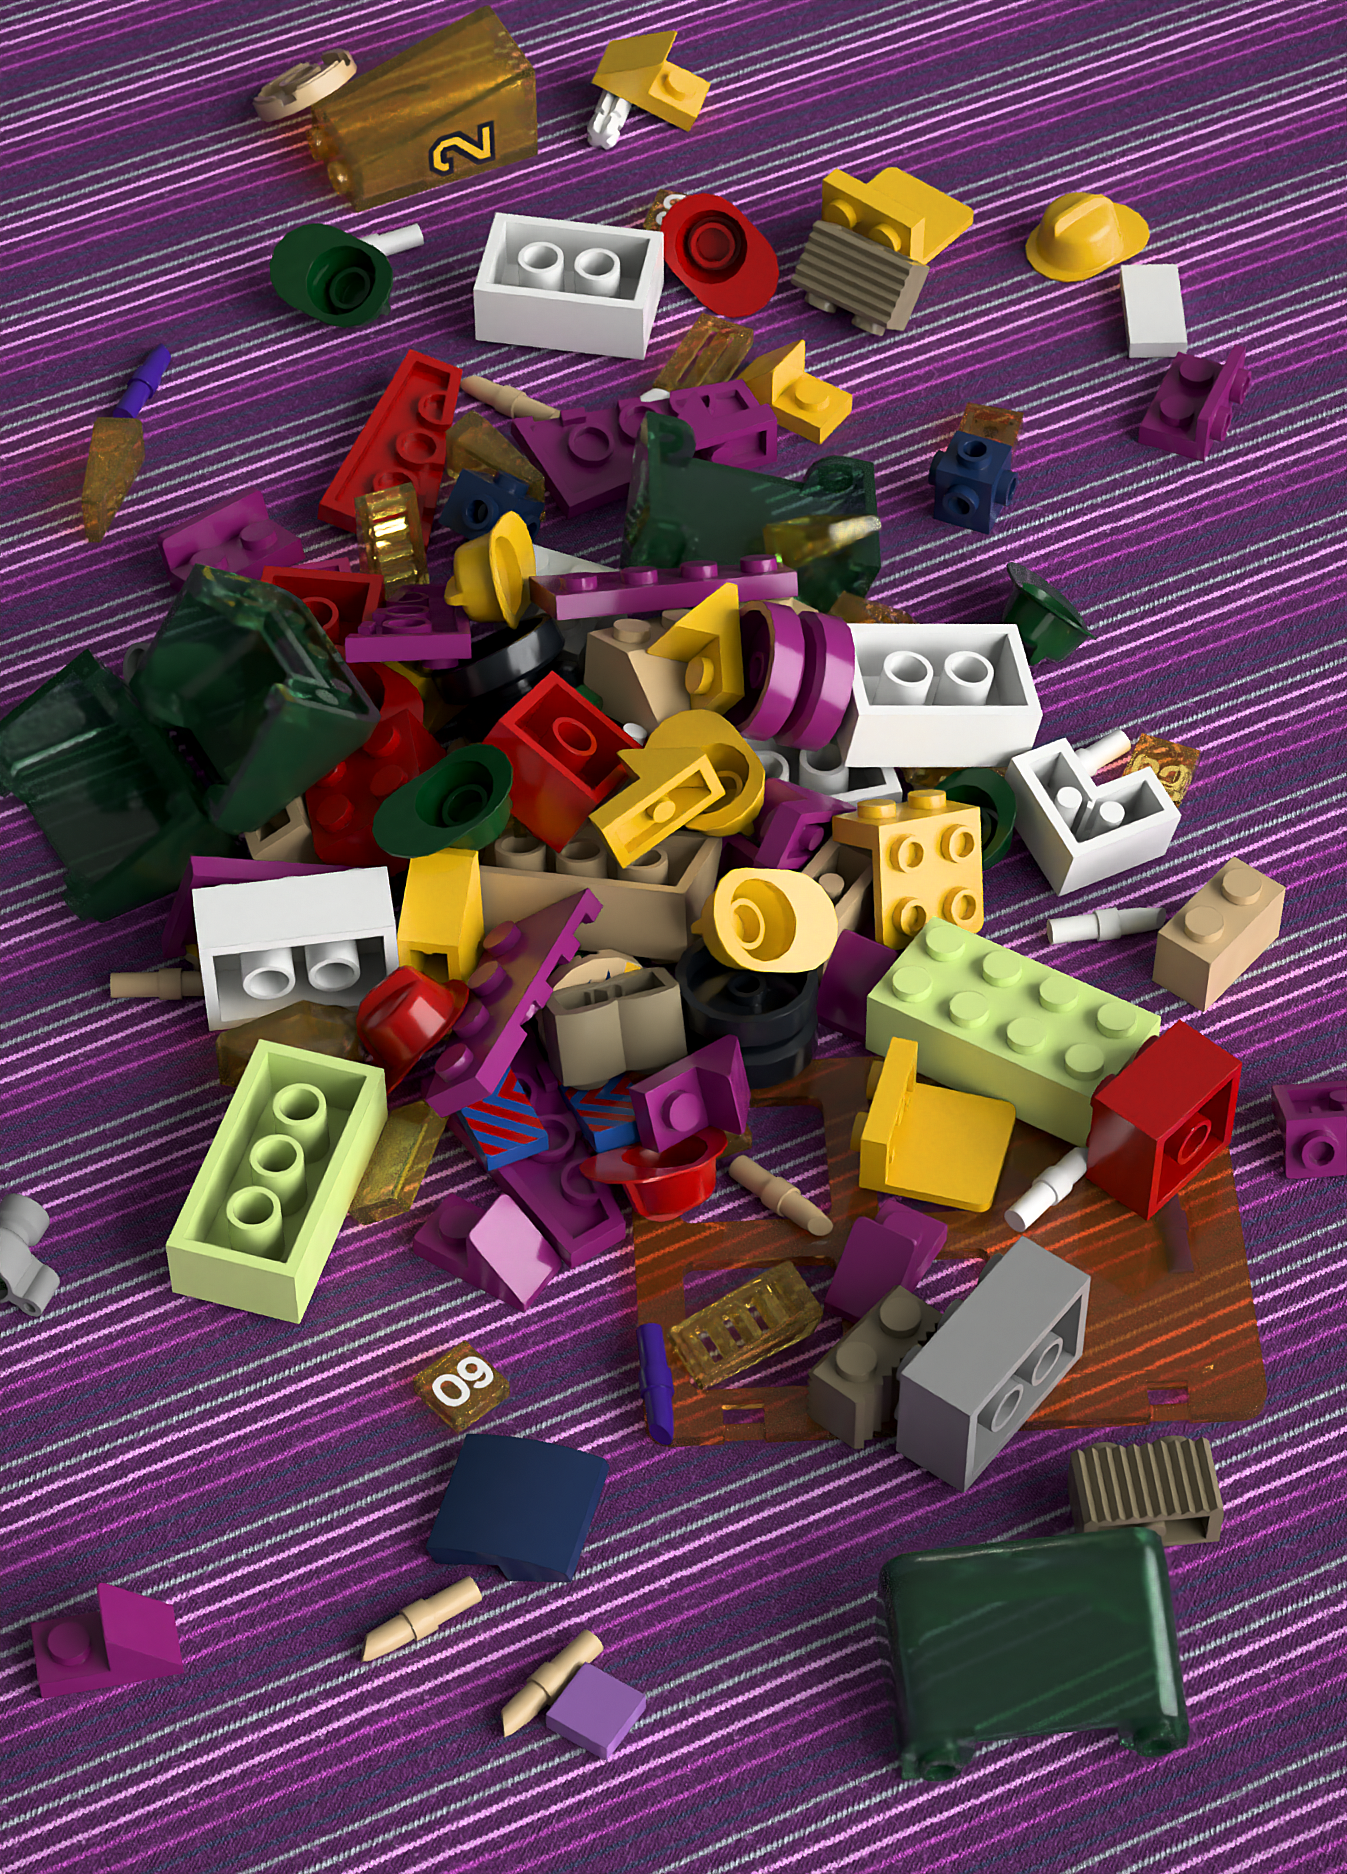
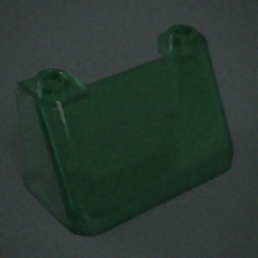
M647 411L638 428L635 440L619 571L624 568L651 566L657 569L680 568L681 563L698 560L716 561L717 566L739 565L740 558L744 556L759 554L777 556V562H781L797 571L798 596H794L793 599L818 610L819 613L842 617L846 623H851L881 569L874 463L839 455L823 457L814 462L806 471L802 481L798 482L692 458L696 448V435L693 428L686 421L679 418ZM686 607V608H683V609L692 610V609H694L695 607Z
M195 563L129 682L133 693L143 705V714L151 722L167 729H174L177 725L192 730L226 784L211 785L206 791L202 803L208 813L207 817L215 827L232 835H239L241 832L251 833L260 829L367 743L381 719L378 709L311 610L302 600L276 585Z
M85 649L0 720V795L5 798L12 792L28 807L68 869L62 875L67 888L60 894L72 912L83 922L93 917L102 924L177 892L190 856L242 859L249 853L243 840L155 712L136 691L131 690L127 683L90 649Z
M1130 1527L920 1550L900 1554L888 1560L881 1567L878 1574L875 1632L901 1780L922 1778L930 1782L950 1780L958 1776L963 1768L972 1761L975 1755L976 1743L1116 1727L1120 1745L1128 1750L1136 1751L1138 1755L1143 1757H1160L1171 1753L1175 1749L1187 1748L1190 1726L1169 1571L1161 1535L1154 1530L1143 1527Z

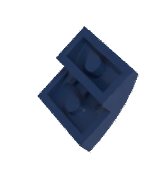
M466 1434L426 1549L436 1564L498 1565L508 1581L571 1582L610 1466L605 1458L558 1444L513 1436Z

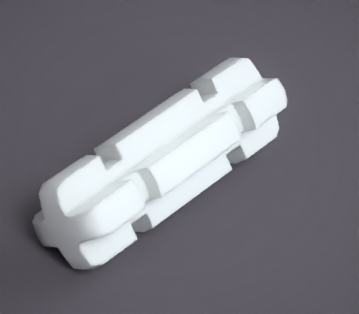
M604 89L594 111L596 114L592 116L587 127L589 133L587 140L589 144L593 147L600 145L606 150L612 148L616 144L620 134L619 130L625 123L632 103Z

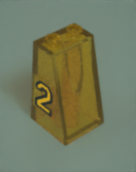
M490 5L473 11L310 105L312 128L306 130L309 150L315 161L323 160L328 168V175L333 189L338 195L345 194L356 213L538 155L535 69Z

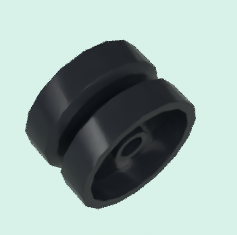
M548 613L525 618L519 621V625L514 630L506 626L471 644L472 658L458 659V666L453 668L435 669L432 671L431 678L445 704L466 705L472 703L462 712L457 722V728L467 746L476 743L481 744L498 720L552 670L574 689L584 684V675L577 662L556 661L550 663L560 654L565 645V638L555 619Z
M703 937L683 952L675 969V980L679 983L687 1046V1055L685 1057L728 1034L738 1037L749 1089L770 1088L793 1079L810 1065L818 1047V1017L816 1011L818 1005L817 968L799 973L757 972L749 969H734L721 964L710 954L703 941Z

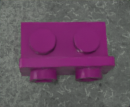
M1235 344L1225 364L1178 351L1139 426L1138 443L1204 462L1214 440L1223 442L1228 433L1233 409L1231 408L1233 403L1241 405L1247 395L1252 373L1244 369L1246 347Z
M254 487L234 495L157 537V544L170 587L206 611L260 583L264 565L290 567L306 558L300 538L269 519L262 492Z
M1347 1080L1271 1085V1110L1283 1136V1170L1286 1177L1289 1179L1347 1175Z

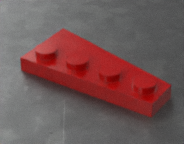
M409 349L319 502L317 519L426 561L463 369Z

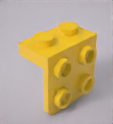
M896 167L884 169L867 184L838 168L822 180L821 221L839 224L924 265L973 224L974 212L970 207Z
M916 790L908 793V802L896 804L894 800L889 799L863 800L857 803V811L832 816L833 841L872 850L875 940L877 943L893 950L907 948L933 915L972 933H977L982 928L984 913L980 807L946 800V792L942 790Z
M892 1036L885 1062L874 1060L871 1066L866 1089V1099L873 1100L869 1113L858 1111L853 1125L850 1150L860 1152L859 1187L974 1212L987 1211L993 1202L1015 1124L1016 1109L1014 1105L1008 1101L917 1083L918 1042Z

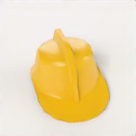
M1086 192L1067 193L1056 198L1047 206L1041 223L1030 233L1025 245L1027 260L1037 273L1050 280L1066 283L1084 281L1100 274L1109 267L1135 256L1145 248L1150 234L1148 224L1142 216L1126 205L1114 203L1102 194L1094 195Z
M507 511L499 518L489 533L468 541L456 549L453 560L454 575L447 582L444 600L448 605L462 606L466 615L474 622H507L508 626L514 630L519 625V620L531 603L529 576H536V562L532 539L525 522L519 514Z
M704 709L680 711L663 720L650 734L644 749L700 747L708 757L726 792L724 796L689 820L684 826L691 830H697L703 835L719 838L734 835L738 832L748 837L755 833L753 821L757 818L764 802L765 770L759 757L735 727L719 713Z
M740 868L730 870L719 880L715 891L705 900L701 910V918L692 923L691 933L702 935L710 954L721 964L731 968L749 969L757 972L799 973L816 969L829 958L837 941L838 921L833 903L822 886L806 874L791 870Z

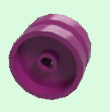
M751 600L739 609L745 696L723 714L722 717L729 721L743 738L765 742L772 737L777 745L817 752L827 745L836 733L850 701L855 675V646L851 629L842 617L813 611H801L797 615L790 606L762 600Z

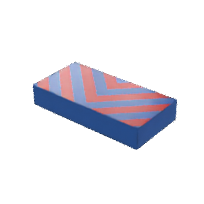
M510 1066L492 1095L456 1111L459 1120L488 1172L549 1149L548 1134Z
M624 1072L610 1078L606 1085L593 1090H577L571 1086H563L556 1077L558 1090L568 1111L572 1110L581 1132L597 1154L641 1141L628 1089L633 1086V1083Z

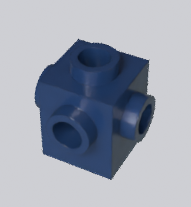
M957 430L946 451L938 450L930 466L928 483L935 486L933 519L989 535L1003 506L1008 507L1016 490L1018 473L1011 471L1012 446Z
M462 468L438 522L466 537V543L489 533L503 514L507 511H512L519 514L525 522L533 543L540 529L539 517L545 507V503L526 494L530 484L512 474L497 470L496 475L493 476L489 473Z

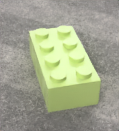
M933 915L868 994L865 1049L886 1058L892 1036L917 1041V1073L956 1091L1008 1101L1014 1105L1017 1119L1078 1147L1088 1149L1086 1139L1091 1129L1093 1108L1090 1106V1100L1093 1092L1106 1076L1110 1074L1118 1076L1133 1062L1139 1048L1149 1037L1153 1035L1159 1036L1161 1016Z
M259 1039L166 1243L172 1292L300 1324L388 1118L384 1069Z

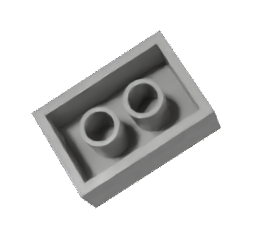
M1023 1235L1005 1255L997 1253L991 1257L983 1268L977 1287L965 1301L960 1298L955 1299L943 1313L935 1335L924 1347L920 1344L913 1346L900 1363L896 1374V1379L900 1381L899 1402L894 1412V1418L898 1420L896 1451L962 1493H965L1082 1356L1091 1276Z

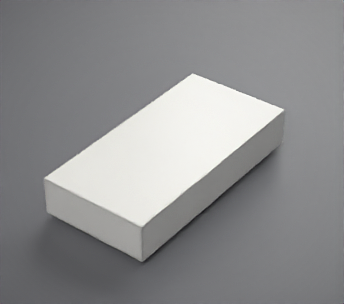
M1177 264L1121 265L1120 287L1129 358L1176 357L1178 351L1186 353L1187 335Z

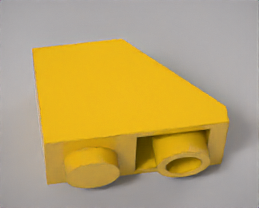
M447 847L429 856L410 859L397 933L399 967L404 965L412 966L439 983L457 979L463 980L467 984L471 975L476 971L484 951L483 942L485 940L478 850Z

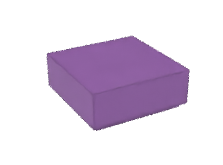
M585 1662L547 1712L546 1727L607 1761L646 1709V1695Z

